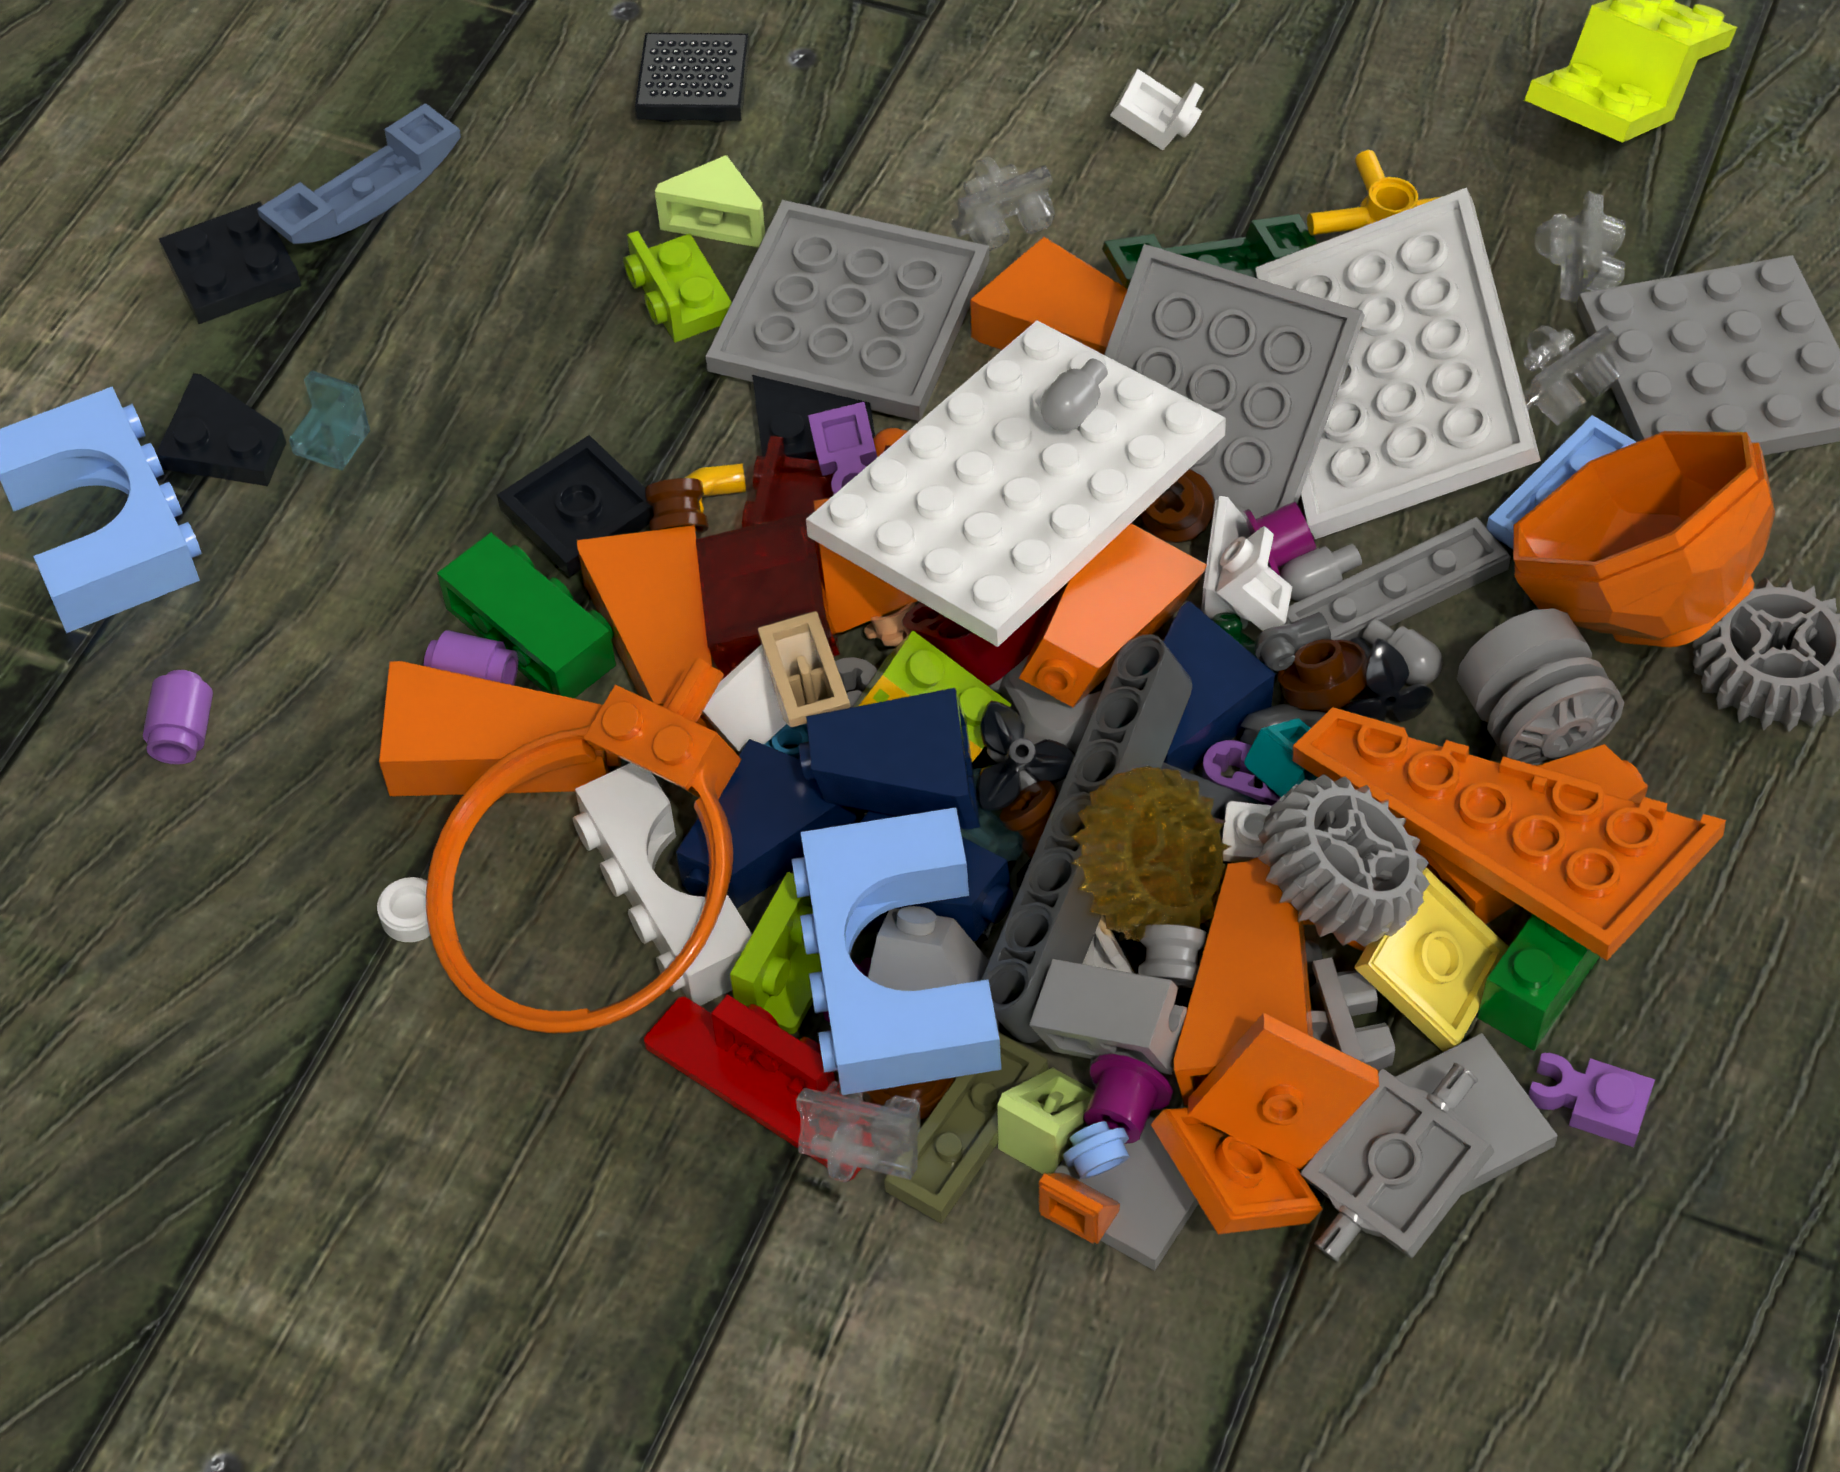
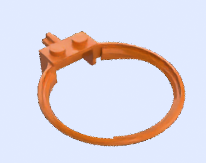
M698 657L696 659L691 658L663 707L615 684L591 725L543 736L519 747L491 766L473 783L457 803L447 819L433 851L426 887V912L431 939L441 965L460 992L479 1009L506 1024L529 1031L573 1033L592 1030L626 1018L649 1005L679 980L695 961L716 925L727 895L733 866L732 834L727 817L718 799L742 759L717 732L696 723L724 676L720 670L710 666L703 659ZM595 750H605L686 790H689L692 785L700 795V798L695 800L694 808L701 821L709 853L708 887L702 911L690 938L676 958L660 975L631 996L612 1005L592 1011L587 1008L571 1011H550L524 1006L500 995L481 979L466 958L458 939L453 914V888L458 862L464 846L478 821L495 801L514 787L541 774L575 764L596 761Z

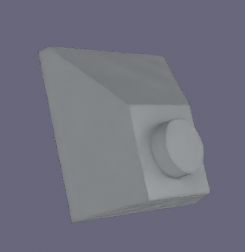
M908 906L889 910L877 934L868 978L881 986L894 990H925L981 981L989 960L954 918L937 916L932 910L924 907ZM996 1018V1023H997V1028H998L1000 1022H999L998 1019Z

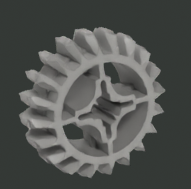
M1764 577L1757 584L1756 589L1753 588L1748 596L1710 630L1692 642L1693 654H1695L1693 659L1694 673L1702 676V693H1718L1716 697L1718 710L1731 706L1737 708L1739 723L1749 717V715L1759 718L1763 731L1773 721H1780L1787 731L1790 732L1797 726L1799 719L1813 728L1817 721L1821 720L1822 715L1833 717L1835 712L1840 709V614H1836V598L1820 601L1816 599L1815 586L1802 592L1793 588L1790 578L1781 587H1774ZM1733 644L1740 649L1739 654L1735 650Z
M1324 774L1316 780L1309 781L1305 779L1301 784L1294 785L1270 808V813L1265 818L1264 827L1258 835L1264 845L1258 858L1264 864L1271 867L1266 881L1278 885L1283 892L1279 903H1291L1298 910V922L1309 919L1315 923L1319 937L1334 933L1336 939L1342 945L1354 940L1365 947L1371 942L1378 941L1383 935L1393 936L1406 925V921H1409L1417 914L1419 906L1424 902L1422 898L1423 892L1430 885L1423 874L1429 862L1415 852L1421 840L1408 835L1404 829L1407 818H1396L1388 810L1389 800L1378 802L1372 798L1368 785L1355 790L1350 780L1345 776L1335 782Z

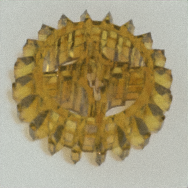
M1145 766L1132 769V771L1117 773L1112 778L1106 779V785L1090 792L1092 805H1088L1085 809L1077 812L1085 829H1081L1078 833L1071 836L1082 846V855L1073 861L1072 864L1083 868L1086 879L1078 890L1094 895L1090 912L1100 914L1101 916L1106 915V929L1123 932L1126 939L1140 942L1145 935L1146 925L1169 924L1200 929V923L1213 918L1215 912L1213 903H1217L1222 887L1219 881L1224 878L1227 866L1223 863V853L1232 846L1221 842L1219 830L1225 823V820L1212 817L1211 810L1214 798L1204 797L1203 795L1199 796L1198 781L1182 779L1179 770Z

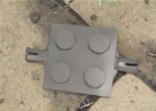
M1454 1062L1453 1067L1432 1094L1425 1090L1407 1086L1382 1068L1378 1073L1379 1087L1317 1152L1300 1173L1307 1183L1328 1197L1339 1212L1318 1241L1314 1243L1317 1248L1324 1254H1328L1334 1261H1339L1340 1256L1361 1230L1367 1234L1382 1237L1412 1259L1494 1153L1491 1144L1464 1126L1454 1111L1474 1083L1478 1081L1469 1070H1464L1462 1065Z

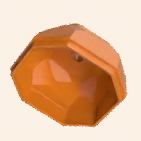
M1663 431L1589 461L1514 524L1513 560L1515 562V578L1518 584L1538 609L1555 608L1568 613L1576 626L1612 634L1614 639L1621 643L1678 647L1698 639L1748 596L1754 588L1755 583L1751 574L1764 556L1775 516L1771 488L1760 444L1752 443L1747 432Z

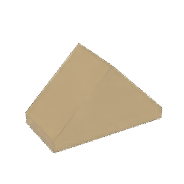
M817 611L757 628L782 718L790 728L806 724V716L851 708Z

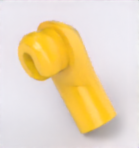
M743 463L699 468L684 477L699 479L703 482V497L746 492ZM701 498L699 500L700 511L703 513L704 507Z

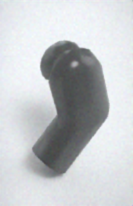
M1317 612L1290 624L1264 630L1255 641V654L1270 670L1282 671L1292 665L1295 660V653L1302 646L1316 640L1331 639V632L1324 616Z
M1278 704L1249 713L1240 725V727H1244L1240 742L1253 745L1261 728L1299 718L1312 728L1326 713L1300 709L1287 704Z

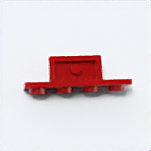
M727 994L710 1013L689 998L682 996L675 1001L644 1037L645 1048L845 1180L854 1179L887 1138V1127L885 1124L836 1094L834 1071L824 1073L820 1045L810 1038L802 1037L798 1040L779 1027L777 1021L769 1012L756 1004H749L747 1007Z

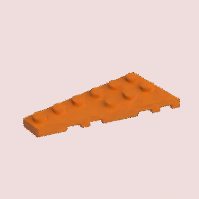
M1334 707L1293 745V762L1318 778L1324 774L1335 782L1345 776L1350 780L1355 790L1368 785L1372 798L1378 802L1389 800L1388 810L1396 818H1407L1404 829L1408 835L1419 838L1421 840L1420 843L1606 961L1724 835L1726 824L1724 819L1703 814L1699 821L1667 812L1668 803L1643 797L1641 803H1636L1604 793L1599 783L1504 756L1501 762L1497 763L1469 755V746L1446 740L1442 747L1410 738L1403 727Z

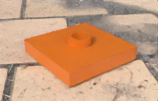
M1263 1013L1188 1098V1115L1302 1170L1379 1087L1378 1069Z
M1188 1108L1164 1109L1150 1124L1217 1234L1309 1224L1322 1211L1321 1204L1303 1176H1301L1297 1167L1188 1115Z

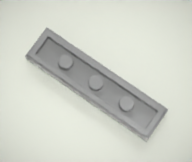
M1475 517L1340 581L1332 587L1321 590L1290 605L1284 625L1320 612L1329 626L1331 640L1349 641L1357 637L1362 638L1364 631L1374 619H1378L1390 627L1508 570L1511 556L1478 517Z

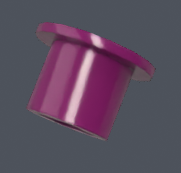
M1295 501L1256 519L1249 509L1243 511L1251 535L1263 526L1274 534L1267 566L1279 576L1278 567L1316 549L1308 524Z
M1118 1054L1100 1055L1093 1060L1090 1067V1075L1097 1086L1084 1113V1119L1088 1126L1106 1121L1110 1130L1124 1128L1129 1137L1125 1144L1135 1143L1140 1139L1151 1111L1167 1106L1172 1099L1173 1090L1169 1081L1159 1071L1142 1061Z

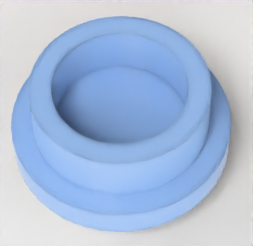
M1106 1121L1095 1123L1081 1129L1070 1137L1073 1147L1063 1154V1158L1068 1167L1075 1166L1080 1179L1091 1178L1115 1168L1130 1157L1124 1145L1129 1137L1124 1128L1110 1130Z

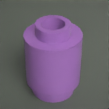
M446 630L438 640H432L429 643L424 657V666L514 685L518 672V655L516 651L506 649L505 644L501 641Z
M173 670L167 673V675L157 677L152 682L143 729V739L147 743V753L158 761L168 764L190 763L195 759L197 751L201 750L204 746L213 691L196 673L186 670Z

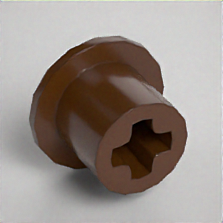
M1189 469L1141 513L1143 522L1152 534L1164 541L1182 543L1193 540L1206 531L1213 519L1215 508L1213 489L1203 476Z

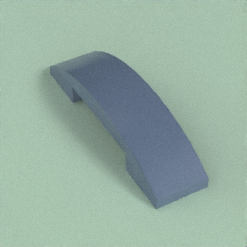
M425 103L384 129L387 141L385 147L315 191H311L301 182L297 183L259 207V217L293 244L321 241L353 230L384 213L420 185L453 149L461 137L460 129Z

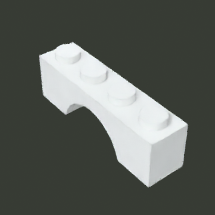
M629 763L575 789L580 814L573 817V823L585 848L590 851L597 847L605 861L600 863V868L611 892L615 897L625 893L631 903L632 908L628 909V915L642 943L646 944L653 940L661 955L656 957V961L662 973L676 958L690 938L698 922L705 897L679 892L664 883L654 872L659 856L676 837L671 804L651 772ZM726 895L716 925L705 946L686 972L670 987L672 992L681 988L686 997L699 1006L732 991L730 973L752 936V933L728 895Z

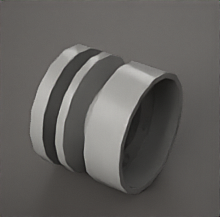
M1555 608L1526 612L1512 617L1490 630L1470 648L1458 669L1457 681L1480 719L1488 722L1487 729L1504 757L1536 766L1593 748L1610 733L1621 718L1624 706L1620 692L1612 680H1609L1600 662L1591 659L1592 652L1568 613Z

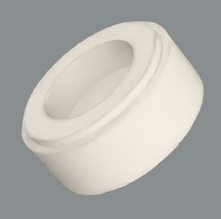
M417 877L402 878L388 885L381 893L377 903V911L384 931L391 938L401 942H417L431 936L426 912L427 880Z

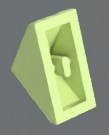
M727 155L663 181L656 187L655 197L660 230L681 234L690 233L692 236L759 248L765 236L762 201Z
M1052 1067L1003 1092L997 1104L998 1149L1042 1174L1054 1173L1063 1160V1154L1072 1147L1070 1137L1087 1125L1084 1113L1094 1090Z

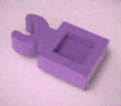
M864 402L808 415L822 476L834 473L831 481L833 494H836L867 467L865 465H869L877 458Z
M1542 1053L1536 1073L1553 1078L1558 1085L1549 1087L1541 1083L1532 1082L1528 1096L1536 1107L1543 1110H1554L1562 1106L1573 1109L1569 1126L1634 1147L1655 1079L1591 1058L1586 1073L1583 1074L1574 1071L1572 1065L1562 1056L1553 1053Z

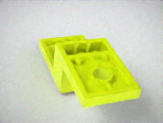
M1606 0L1591 6L1569 66L1533 79L1524 101L1623 143L1674 120L1697 60L1728 48L1737 27L1723 22L1725 15L1722 12L1700 4H1695L1693 9L1679 4L1675 0Z

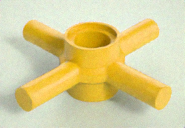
M1365 150L1360 152L1355 158L1356 166L1368 192V196L1362 201L1361 206L1309 213L1307 216V227L1310 235L1356 230L1440 197L1418 200V192L1411 183L1401 178L1385 177L1375 152Z

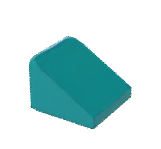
M1299 718L1261 728L1245 758L1244 764L1246 768L1280 797L1284 796L1294 785L1301 784L1305 779L1311 781L1318 778L1293 762V745L1310 727Z

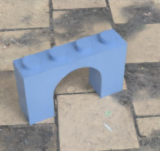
M113 387L0 429V482L13 512L63 492L84 486H107L121 490L129 495L121 512L105 527L33 556L66 633L200 581L192 558L201 555L202 552L189 522L181 525L177 524L174 517L183 513L170 482L162 485L158 484L156 477L164 475L156 452L151 443L140 446L137 439L146 435L133 404L122 408Z
M956 807L801 832L804 857L792 859L797 897L811 896L813 914L801 915L800 918L806 955L819 953L822 971L809 973L815 1013L828 1011L831 1031L818 1032L824 1073L838 1071L841 1094L848 1095L1002 1070L1000 1039L988 979L917 991L894 990L881 986L864 976L850 958L851 949L857 936L877 916L898 907L969 896L967 863Z

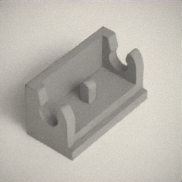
M1052 959L1029 1026L1053 1052L1089 1059H1096L1098 1056L1105 1054L1124 1055L1142 1061L1160 1073L1172 1075L1174 1056L1187 1008L1174 1005L1178 987L1172 980Z

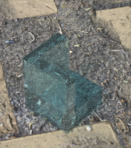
M310 371L304 381L312 408L290 437V445L295 455L343 471L371 431L360 389L357 385L316 371Z

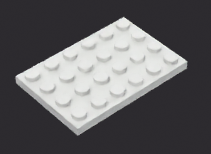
M1467 187L1255 267L1257 279L1362 310L1365 315L1301 492L1307 524L1315 539L1541 461L1477 214Z
M1037 320L806 518L807 536L998 647L1225 436L1226 418ZM1092 358L1101 361L1106 366L1108 375L1099 384L1101 396L1098 399L1096 408L1075 429L1061 431L1049 426L1043 419L1040 410V402L1045 391L1061 373L1067 372L1069 369L1080 370Z

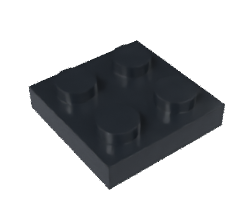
M261 201L159 238L163 254L198 324L302 286L298 271L277 231L259 217L258 208L262 206Z
M590 435L497 494L500 510L569 577L581 570L577 540L637 533L649 525L650 520L654 517L653 507L646 502L645 487Z

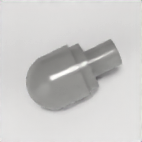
M1092 358L1080 370L1069 369L1067 372L1061 373L1045 391L1040 402V410L1045 422L1052 428L1061 431L1072 430L1081 425L1098 405V399L1101 396L1099 384L1108 375L1106 366L1101 361Z
M1353 543L1334 552H1331L1326 546L1319 549L1316 547L1315 550L1287 562L1283 566L1280 576L1293 586L1291 599L1300 601L1343 581L1342 574L1362 565V559Z
M1374 619L1363 633L1362 638L1371 645L1374 644L1377 638H1380L1400 652L1410 672L1406 681L1407 684L1414 685L1420 683L1428 685L1439 676L1443 666V658L1439 648L1414 629L1408 630L1406 627L1401 626L1394 631L1378 619Z

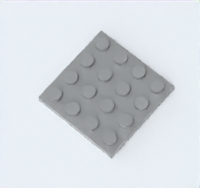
M782 200L706 354L707 371L753 382L752 375L870 402L871 410L920 421L971 305L970 299L975 296L988 266L989 246Z
M1144 244L1104 355L1226 418L1225 436L1190 469L1205 478L1213 489L1215 501L1219 500V496L1228 497L1243 516V511L1249 509L1256 519L1294 501L1298 503L1365 315L1362 310Z
M1793 255L1579 293L1576 309L1636 442L1663 431L1747 432L1752 443L1760 444L1763 455H1769L1840 441V349Z

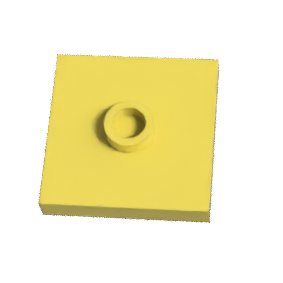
M1425 868L1423 874L1430 885L1423 892L1422 898L1424 902L1419 906L1417 914L1409 921H1406V925L1393 936L1383 935L1378 941L1369 943L1354 968L1444 1052L1461 1043L1480 1009L1486 979L1509 946L1428 868Z

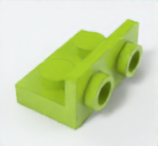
M638 231L627 234L630 255L623 258L624 267L632 286L635 289L642 286L644 289L645 303L655 325L663 323L674 343L721 326L732 302L690 233L651 248L647 247Z
M787 872L733 967L730 978L734 999L747 1007L749 1004H756L762 1007L775 1018L781 1029L789 1034H794L799 1029L813 1003L809 973L821 972L822 967L820 954L806 955L800 916L813 914L811 896L798 898L794 874Z

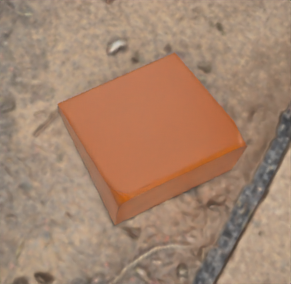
M1044 1173L1039 1180L1040 1215L1092 1244H1098L1118 1214L1120 1203L1067 1174Z

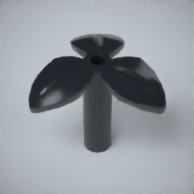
M1357 637L1349 640L1358 644L1365 652L1367 658L1366 688L1370 694L1369 698L1352 701L1341 708V710L1384 722L1387 710L1392 709L1397 719L1403 722L1415 718L1426 709L1434 695L1428 686L1417 683L1401 690L1410 672L1404 657L1397 649L1380 638L1376 639L1372 649H1370L1363 638Z
M990 701L987 704L980 723L984 746L1004 756V762L982 768L976 782L977 802L980 808L986 811L1006 808L1020 796L1021 771L1025 770L1036 782L1048 780L1052 784L1066 778L1075 757V753L1069 747L1055 740L1044 739L1033 744L1030 740L1025 739L1026 725L1023 720L1009 706L997 701Z

